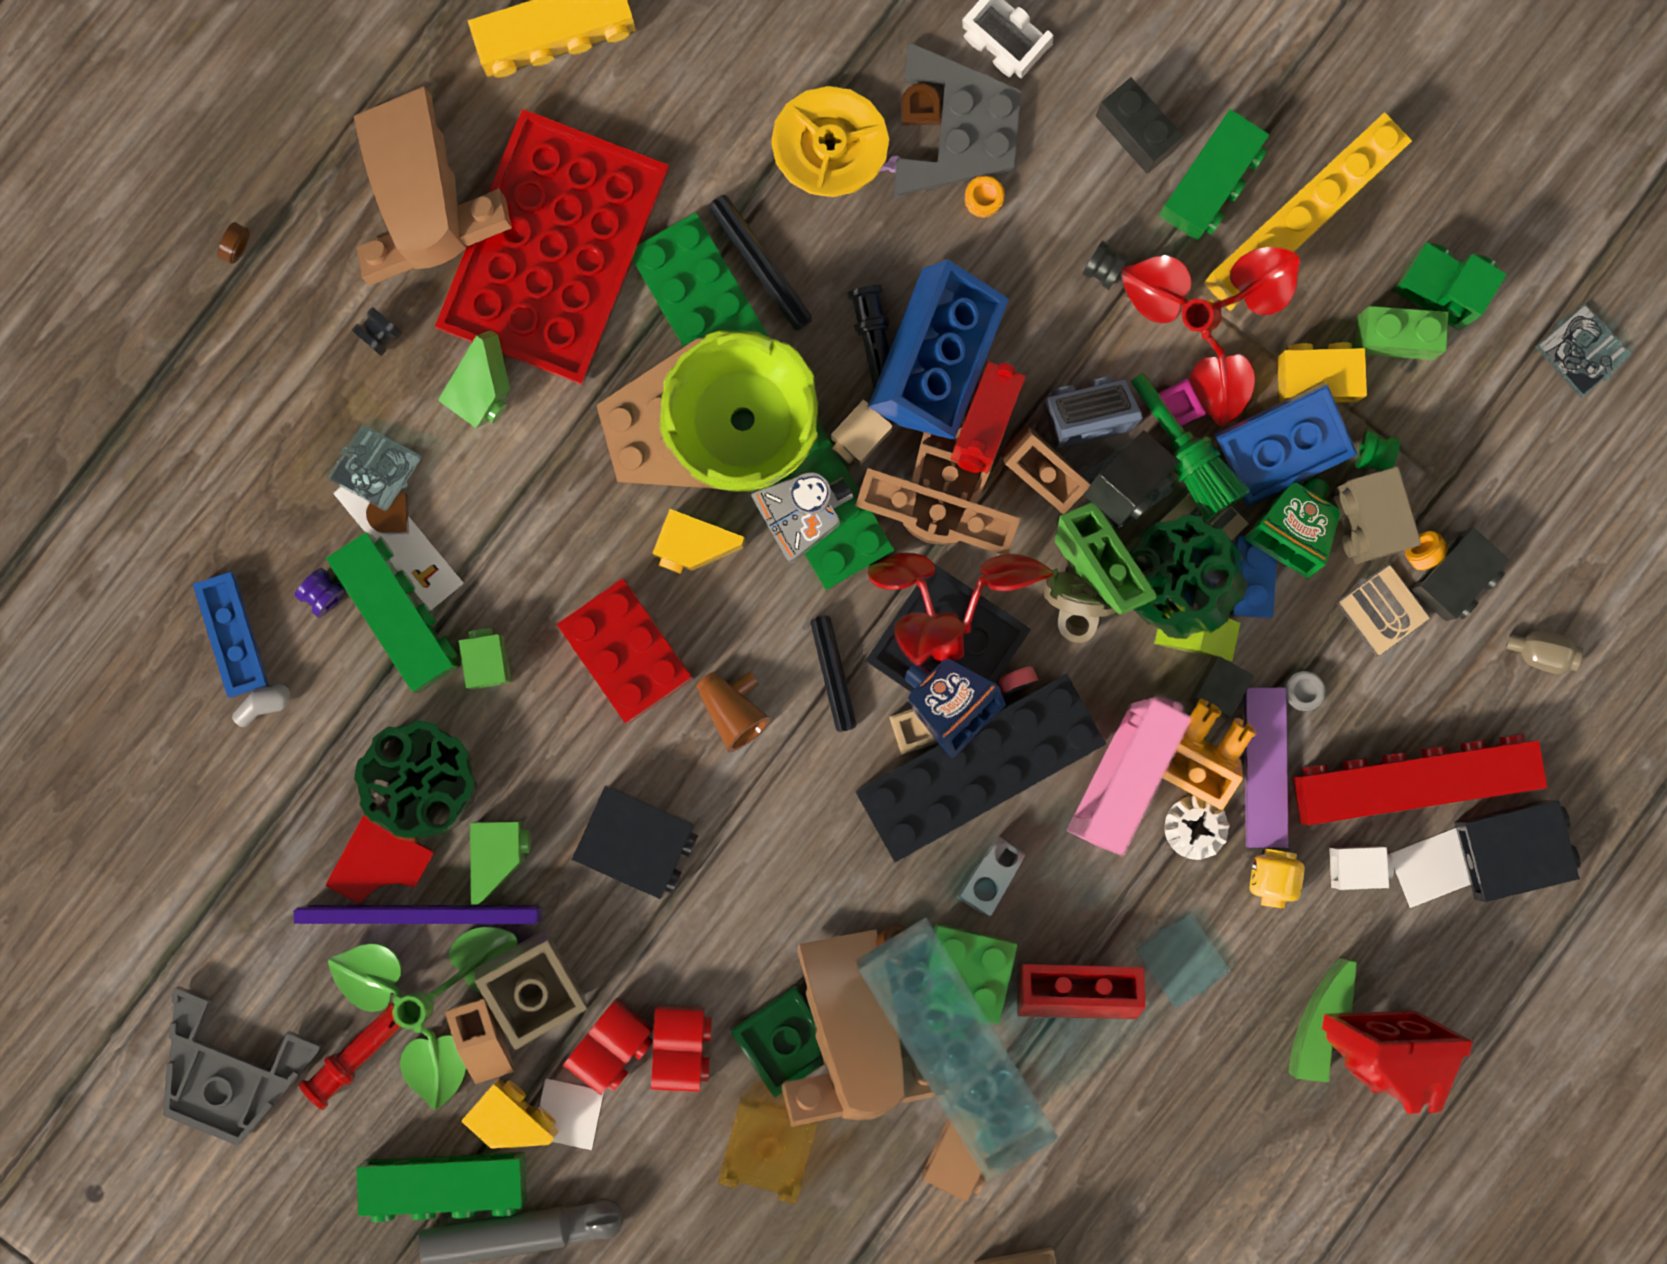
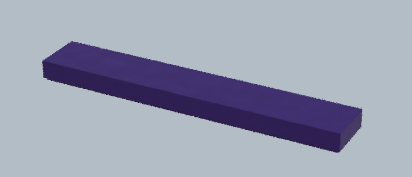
M304 905L294 909V924H537L542 921V907L540 905Z

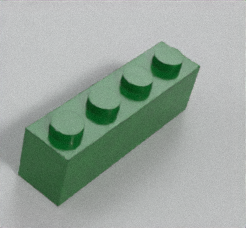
M365 532L325 559L413 693H421L459 668L454 660L459 654L447 636L440 638L432 626L437 623V620L425 603L419 605L411 592L416 588L403 569L397 572L389 560L394 554L387 542L381 536L376 539L373 535Z
M525 1152L364 1160L356 1167L358 1217L370 1216L371 1222H388L395 1220V1215L411 1214L412 1220H428L435 1218L436 1213L451 1212L452 1218H469L476 1216V1211L492 1210L493 1216H509L516 1214V1209H522L527 1201Z

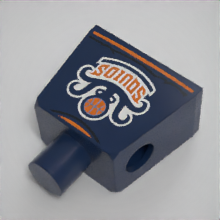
M951 659L943 660L933 671L922 663L919 665L915 663L905 675V681L915 688L908 696L915 715L952 759L1006 706L999 686Z

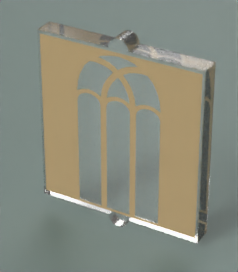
M1390 563L1386 564L1369 578L1359 579L1358 586L1336 601L1376 657H1380L1400 641L1407 642L1409 640L1408 635L1431 619Z

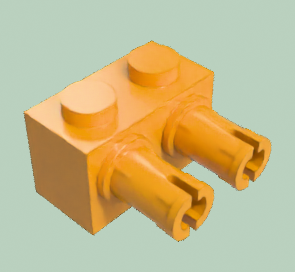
M1199 699L1197 706L1190 715L1191 720L1162 778L1223 810L1243 780L1242 762L1239 757L1252 737L1256 735L1257 730L1249 723L1242 726L1244 721L1235 718L1219 745L1209 743L1204 738L1222 712L1216 705L1211 704L1210 707H1207L1208 701Z

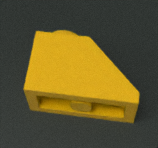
M669 509L652 554L661 559L658 566L681 574L683 568L694 571L743 549L746 540L743 536Z

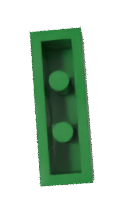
M1229 109L1158 216L1196 241L1200 239L1205 231L1212 235L1225 216L1219 211L1225 200L1228 199L1233 203L1246 185V182L1240 178L1247 167L1255 171L1268 152L1262 145L1269 134Z

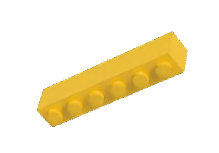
M1384 112L1218 266L1204 284L1219 300L1238 294L1240 291L1230 281V271L1240 257L1250 251L1267 247L1284 248L1295 252L1388 166L1412 140ZM1241 301L1226 307L1231 312Z

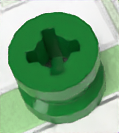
M1367 430L1358 448L1356 468L1365 470L1370 467L1377 469L1378 472L1394 468L1399 453L1400 439L1394 436L1388 438L1378 437L1375 431Z

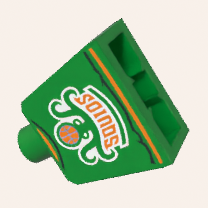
M1309 478L1304 487L1292 482L1271 503L1247 533L1244 540L1309 579L1327 563L1340 516L1338 508L1324 500L1329 491L1328 484L1319 478Z

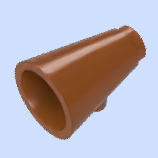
M711 672L704 676L696 685L699 695L728 752L737 751L749 744L764 731L771 720L769 716L744 697L746 693L759 685L751 672L732 685L723 678L718 677L715 672Z

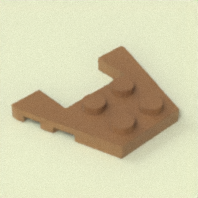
M703 337L695 339L596 405L617 482L717 489L691 476V472L678 461L670 448H667L659 426L664 380L680 356L701 342Z

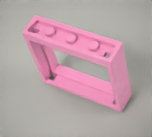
M1163 696L1160 698L1155 697L1154 699L1149 698L1148 700L1143 699V701L1129 704L1066 831L1101 849L1120 855L1124 854L1191 720L1190 717L1181 713L1184 706Z

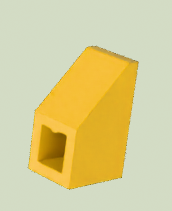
M500 1078L461 1121L490 1148L549 1145L559 1133L554 1127L556 1124L555 1119L548 1112L540 1107L535 1110L524 1100L526 1094L518 1085L510 1080L505 1083Z

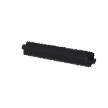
M725 194L714 199L709 204L711 212L795 330H800L812 321V315L731 200Z

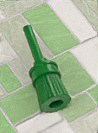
M1144 372L1130 381L1171 439L1172 443L1169 446L1174 452L1173 456L1179 461L1173 470L1178 476V481L1180 483L1185 482L1205 521L1213 519L1248 494L1250 490L1221 460V453L1214 448L1209 436L1194 438L1190 431L1185 433Z

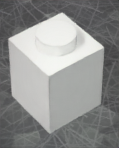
M1356 846L1329 848L1331 888L1339 890L1389 888V878H1393L1394 863L1392 855L1387 854V847Z

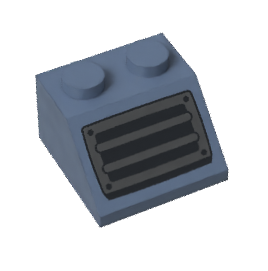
M1108 376L1091 381L1090 388L1076 391L1075 385H1069L1052 390V397L1046 399L1044 407L1054 447L1059 449L1131 432L1142 420V416L1126 380L1114 382L1113 376Z

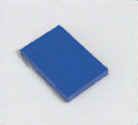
M1325 382L1214 434L1229 468L1250 490L1243 497L1247 506L1286 489L1292 482L1299 483L1358 455L1331 391Z

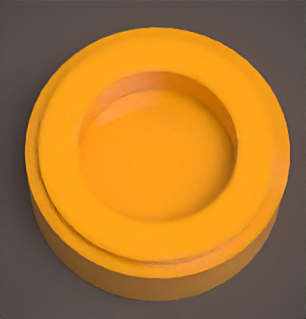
M983 175L974 178L968 184L964 199L966 207L972 214L978 217H990L996 214L1002 207L1005 194L1002 184L996 178Z
M1426 531L1418 534L1421 545L1405 550L1406 558L1415 569H1430L1438 565L1445 558L1448 552V545L1436 531Z

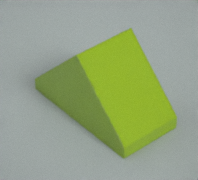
M1228 618V622L1212 633L1203 631L1192 634L1187 639L1167 637L1162 630L1157 628L1154 644L1212 658L1220 656L1232 662L1241 623Z

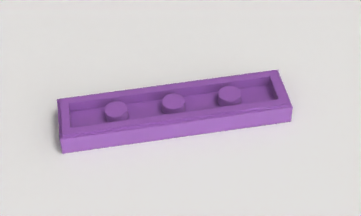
M1247 688L1244 694V726L1246 723L1251 724L1257 730V733L1245 748L1246 847L1288 848L1286 688Z

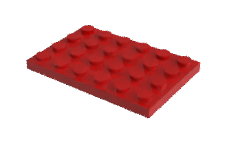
M522 109L489 192L499 189L505 196L512 228L466 247L434 327L439 331L470 343L473 342L477 335L492 330L498 334L504 356L584 386L633 263L632 259L638 245L641 243L669 173V165Z

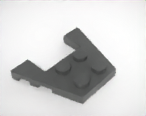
M908 43L904 83H927L944 86L938 162L897 159L893 197L900 198L908 196L909 193L922 190L931 191L939 189L944 185L962 181L966 183L978 176H996L1013 172L1021 90L918 45Z
M181 986L175 987L172 993L174 1010L173 1022L170 1023L169 1032L171 1049L170 1062L167 1063L163 1116L238 1146L243 1143L319 1054L324 1044L289 1031L285 1035L272 1069H269L198 1040L197 1036L213 999Z

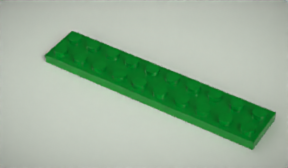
M696 212L638 245L632 259L633 263L683 347L695 339L704 338L708 334L720 330L728 332H758L769 337ZM739 410L732 417V426L739 431L749 430L754 424L755 417L748 410ZM817 419L816 432L818 436L805 460L795 471L771 486L797 478L802 474L813 472L821 475L828 484L843 477L849 487L853 498L834 508L840 520V526L804 554L825 591H828L869 567V565L893 553L894 549L873 513L855 506L860 491L839 455L832 450L833 445Z

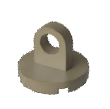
M1071 566L1066 568V572L1059 573L1058 569L1052 570L1053 576L1045 580L1044 597L1051 605L1060 609L1058 629L1061 635L1075 643L1089 641L1097 631L1100 617L1109 616L1117 612L1073 571ZM1073 615L1083 616L1087 619L1089 625L1085 628H1076L1070 624L1068 618Z

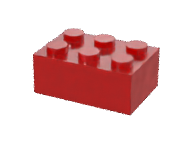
M623 578L556 624L625 724L632 723L694 680L632 588Z

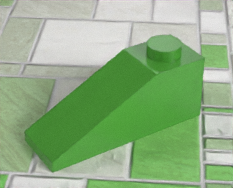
M1093 502L1060 516L1055 543L1073 571L1117 613L1121 615L1156 599V594L1101 510Z

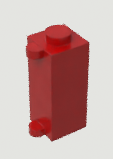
M988 362L950 459L958 462V465L966 471L973 473L981 471L988 474L1026 377L1015 372V368L1012 365L1001 363L999 366Z

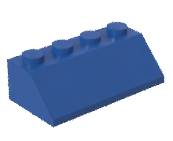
M948 259L923 268L867 407L899 426L954 439L1009 298Z

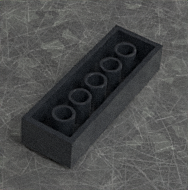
M1064 674L1004 707L953 759L938 744L855 792L893 861L896 863L1106 745V742L1069 676Z

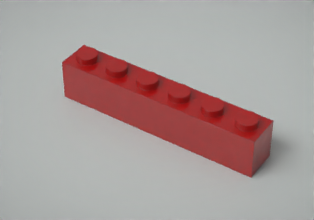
M1524 734L1499 737L1501 745L1486 747L1485 740L1460 743L1461 751L1446 753L1445 746L1421 749L1422 757L1407 759L1406 752L1382 755L1383 763L1367 765V759L1362 758L1343 761V769L1328 771L1327 764L1304 767V775L1292 777L1300 824L1313 825L1547 788L1539 740L1525 741Z

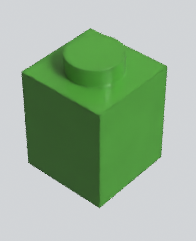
M488 628L470 631V639L459 640L466 688L478 689L512 683L505 636L500 634L493 635V629Z

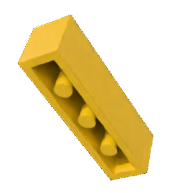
M531 0L467 20L481 65L487 77L494 75L497 78L510 76L517 71V68L531 63L533 66L548 64L554 60V56L563 53L580 54L586 52L592 47V44L607 40V42L613 43L624 40L629 36L630 32L636 31L627 0Z

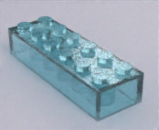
M924 918L856 960L858 970L987 1182L1059 1139L1053 1126L927 918Z

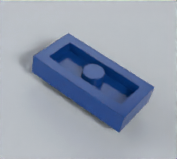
M1237 536L1235 546L1244 558L1242 562L1243 576L1248 582L1245 596L1231 610V616L1271 619L1274 614L1277 560L1244 540L1245 536Z

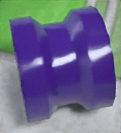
M319 568L301 583L295 592V597L300 602H307L312 607V613L317 618H321L340 602L346 593V589L341 584H334L329 580V573L324 568Z

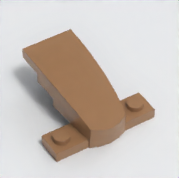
M425 87L416 89L354 116L369 181L389 234L357 247L361 276L369 286L412 268L425 269L441 265L456 257L467 246L512 228L506 198L499 189L458 205L455 174L447 164L444 135L436 126L432 98Z
M978 378L956 437L948 439L924 432L912 482L867 468L855 505L856 507L904 522L903 525L914 537L929 544L943 546L962 541L1001 555L1009 554L1021 518L977 504L992 465L988 474L981 471L973 473L962 469L958 462L950 460L981 379Z
M876 929L802 943L798 946L797 952L807 984L806 996L817 1028L815 1037L828 1074L783 1083L782 1091L791 1127L840 1116L851 1120L874 1119L897 1108L899 1104L944 1095L950 1089L939 1051L906 1058L901 1057L894 1003L885 962L879 955L876 947L878 936Z

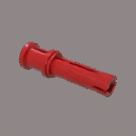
M393 1002L338 1055H328L324 1059L325 1065L308 1081L303 1079L298 1086L302 1093L317 1108L324 1110L328 1106V1100L344 1085L349 1086L354 1082V1072L401 1028L393 1017L395 1005Z

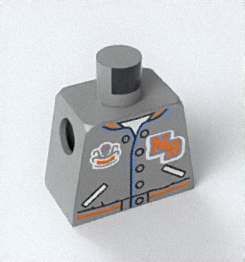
M843 477L829 483L831 491L829 504L822 512L814 515L799 512L791 502L790 488L796 478L751 494L753 501L789 565L796 562L840 526V520L834 508L853 498Z

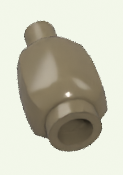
M1535 631L1526 637L1509 634L1505 649L1520 652L1524 661L1530 666L1554 674H1564L1569 669L1577 671L1583 656V648L1576 647L1572 638L1548 631Z

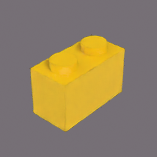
M1341 342L1329 344L1328 349L1313 350V344L1301 343L1289 345V350H1285L1277 357L1279 403L1323 382L1328 385L1335 403L1358 402L1367 396L1365 348L1352 349V343Z

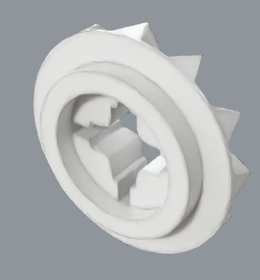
M1189 796L1176 802L1169 810L1165 820V835L1170 846L1178 854L1189 859L1202 860L1216 855L1227 842L1230 825L1224 809L1221 810L1197 796ZM1205 812L1203 826L1212 835L1198 834L1196 839H1193L1190 844L1192 830L1182 820L1197 821Z

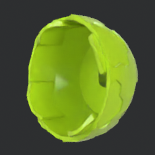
M720 330L708 334L701 342L680 356L664 380V390L661 399V420L659 422L663 440L678 461L691 472V476L711 487L726 491H753L771 486L798 468L807 457L818 436L816 432L818 402L813 381L814 375L800 354L787 343L778 342L758 332H728ZM748 410L754 415L755 421L749 430L739 431L732 426V417L737 411Z

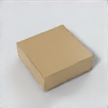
M913 709L889 717L901 755L938 743L915 715Z

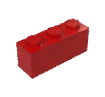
M1023 964L1016 977L1017 1016L1138 1019L1146 1008L1144 967Z

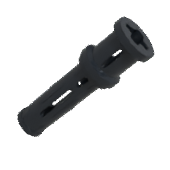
M881 285L864 286L847 292L848 299L853 300L857 319L854 328L858 336L863 337L873 388L876 386L881 368H883L889 353L885 331L890 323L889 319L884 317L879 296L882 293Z

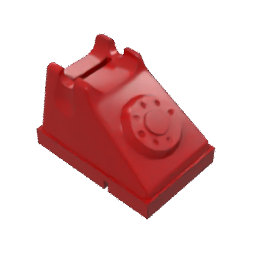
M1418 1011L1324 1014L1321 1028L1326 1032L1327 1041L1345 1058V1067L1358 1080L1369 1086L1370 1091L1373 1093L1386 1092L1398 1099L1408 1114H1420L1425 1104L1429 1105V1113L1442 1112L1464 1057L1470 1056L1473 1043L1472 1040Z

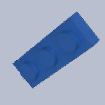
M228 572L194 583V591L227 697L234 698L253 692L257 688L270 686L235 573Z

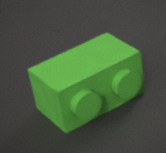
M1368 306L1357 316L1355 349L1365 348V355L1434 360L1446 352L1448 312Z

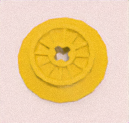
M831 86L804 91L789 101L774 122L771 140L776 165L789 182L809 194L828 197L855 193L873 181L886 162L889 136L884 118L871 101L850 89ZM826 140H833L834 150H827Z

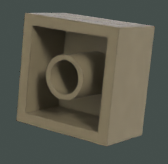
M1398 467L1352 479L1333 489L1334 497H1331V504L1338 508L1340 512L1339 520H1342L1345 535L1342 536L1343 547L1347 557H1353L1355 565L1400 553L1421 545Z
M547 929L475 968V983L515 1050L587 1010L585 995Z

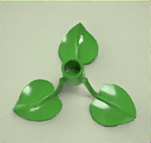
M492 926L474 928L463 933L455 940L449 951L451 963L460 971L428 994L422 991H413L404 997L402 996L401 989L395 986L402 974L400 960L390 948L382 944L369 943L357 946L331 957L328 960V964L336 985L353 1005L364 1011H381L389 1005L393 993V1003L395 1004L393 1017L396 1023L402 1028L414 1029L416 1033L421 1032L428 1037V1039L417 1038L405 1047L401 1054L400 1069L410 1088L420 1095L433 1110H437L457 1092L463 1082L467 1068L456 1050L452 1035H443L436 1039L434 1031L424 1025V1022L431 1017L434 1010L432 1000L464 977L467 985L472 990L481 993L475 983V968L516 946L518 939L514 933Z

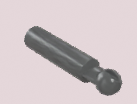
M599 1199L590 1204L566 1208L556 1206L509 1216H497L421 1229L419 1232L420 1259L422 1264H470L564 1248L567 1244L594 1239L608 1240L620 1232L623 1225V1214L615 1202L609 1199Z

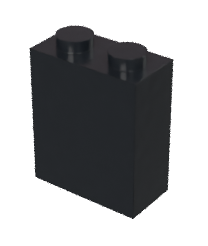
M606 785L572 860L661 899L665 891L673 894L682 874L681 871L676 870L678 862L682 855L690 856L699 835L692 833L696 824L610 785Z
M1542 800L1454 822L1474 900L1489 902L1580 879L1577 870L1581 867L1580 856L1576 847L1571 845L1567 832L1571 826L1570 818L1566 808L1560 805L1559 800Z

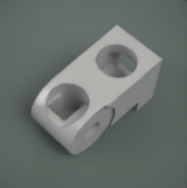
M997 836L981 862L977 864L967 882L962 886L956 898L985 917L991 916L1021 865L1025 852Z

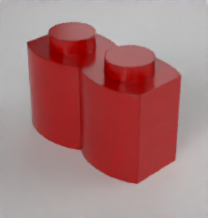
M615 998L567 1058L563 1066L598 1094L602 1095L607 1087L614 1092L629 1073L623 1068L632 1056L639 1060L653 1043V1039L648 1036L653 1026L618 998Z
M656 1005L651 1090L700 1092L701 1082H709L710 1057L702 1056L703 1041H711L712 1017H705V1007Z

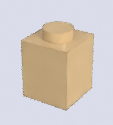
M864 399L831 434V441L835 443L832 450L848 465L854 461L861 466L889 436L893 428L879 413L867 407L868 403Z

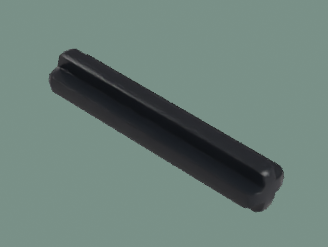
M828 615L811 619L810 625L835 728L838 732L852 730L856 728L857 724L832 620Z

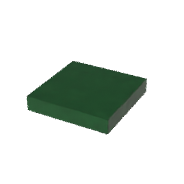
M797 985L730 1029V1033L774 1098L783 1093L782 1086L784 1082L803 1079L825 1064L815 1037L817 1028L809 1003Z

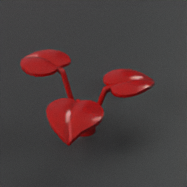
M1267 247L1244 254L1236 261L1230 271V281L1240 292L1216 302L1209 299H1193L1190 301L1184 298L1192 288V277L1187 266L1177 258L1171 256L1153 257L1138 264L1124 267L1121 270L1126 293L1135 308L1145 318L1155 323H1171L1177 319L1181 311V305H1183L1182 321L1184 325L1191 331L1201 332L1202 339L1207 340L1217 353L1218 358L1206 357L1195 365L1189 382L1204 411L1219 426L1227 425L1247 407L1254 393L1256 377L1254 368L1247 357L1232 355L1226 358L1224 349L1213 337L1211 331L1216 329L1221 323V309L1242 299H1245V304L1250 311L1259 315H1273L1285 309L1292 301L1298 283L1301 260L1299 255L1293 251L1278 247Z
M908 552L886 556L869 565L868 578L875 586L886 590L905 589L913 584L920 588L928 614L912 613L900 618L895 623V636L899 645L919 665L931 654L939 661L945 659L956 661L964 656V634L971 632L970 623L982 588L988 584L989 588L996 591L1019 589L1052 577V570L1043 563L1020 554H1002L986 560L980 566L981 573L984 576H980L977 579L962 622L953 613L935 614L924 578L934 575L936 567L926 556Z

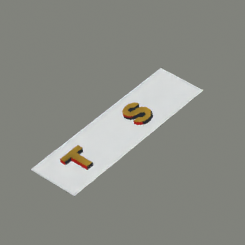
M363 469L360 471L363 474L366 473V471ZM357 474L353 477V484L359 477ZM363 476L364 483L370 485L368 476ZM380 482L376 485H373L372 488L379 489L383 485ZM341 486L333 493L365 532L373 535L376 539L380 536L383 537L394 554L389 560L398 572L403 569L416 588L414 592L430 610L464 584L410 517L409 534H382L374 530L367 521L366 510L370 503L369 500L344 486Z

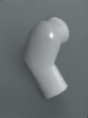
M274 684L271 687L255 689L233 712V721L240 727H247L258 715L281 711L289 703V689L283 684Z

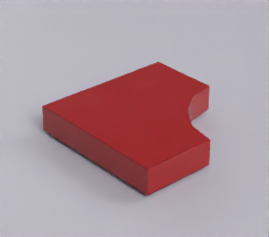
M363 815L325 886L358 904H363L373 891L384 885L402 884L416 888L436 852L418 842L397 839L392 833L386 831L381 826L375 825L366 815Z

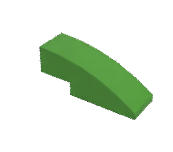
M1338 958L1310 998L1300 1020L1291 1051L1288 1073L1296 1079L1329 1082L1332 1045L1326 1039V1032L1321 1029L1324 1014L1352 1013L1357 962L1347 958Z

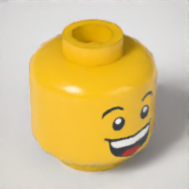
M1265 849V854L1257 855L1254 858L1249 888L1252 894L1262 897L1261 905L1285 909L1286 901L1294 902L1300 899L1305 866L1301 861L1296 860V853Z

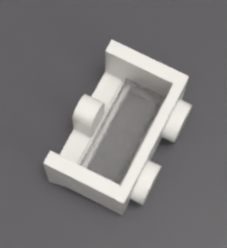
M979 0L963 19V28L967 31L964 34V38L978 51L981 52L986 47L994 54L996 58L993 60V63L1008 77L1015 73L1022 79L1038 59L1053 46L1052 33L1047 30L1043 35L1029 22L1030 17L1022 8L1017 7L1015 10L1005 0Z

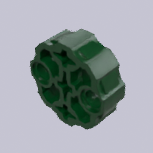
M1182 515L1177 520L1171 522H1157L1141 534L1140 542L1133 551L1129 552L1142 574L1147 569L1153 567L1151 573L1145 578L1156 594L1155 600L1141 605L1134 610L1148 625H1154L1162 630L1167 637L1187 639L1192 634L1203 631L1212 633L1228 622L1229 613L1245 596L1248 581L1243 576L1242 562L1244 558L1241 552L1222 528H1215L1207 524L1202 517ZM1229 576L1224 585L1216 587L1217 582L1221 578ZM1194 603L1198 605L1200 610L1195 611L1193 609Z
M415 720L411 724L396 728L389 726L372 738L371 746L365 755L357 761L354 780L358 785L361 799L359 805L372 823L392 833L397 839L418 842L422 838H429L435 835L444 836L460 824V818L466 812L468 806L474 803L477 782L474 779L471 765L472 758L457 737H452L447 732L439 729L434 723ZM393 739L401 740L404 744L402 754L394 759L386 758L383 754L385 744ZM432 744L431 757L417 766L416 763L427 756L428 745ZM442 746L447 750L449 749L453 754L458 751L460 752L455 756L459 770H455L448 763L440 765L445 760L441 751ZM413 773H416L419 777L426 775L421 780L424 786L420 790L413 786L407 789V786L411 784L409 776ZM397 776H401V778L393 782L388 787L382 786L380 784H375L376 780H381L389 783ZM444 776H448L452 779H457L456 782L442 780L434 787L431 786ZM374 793L379 794L386 800L392 798L387 804L391 817H388L380 810L373 811L378 806ZM414 797H416L415 800H413L411 803L405 806L403 819H401V806L410 801L411 799H413ZM437 804H445L450 809L448 819L442 824H433L429 820L430 809Z

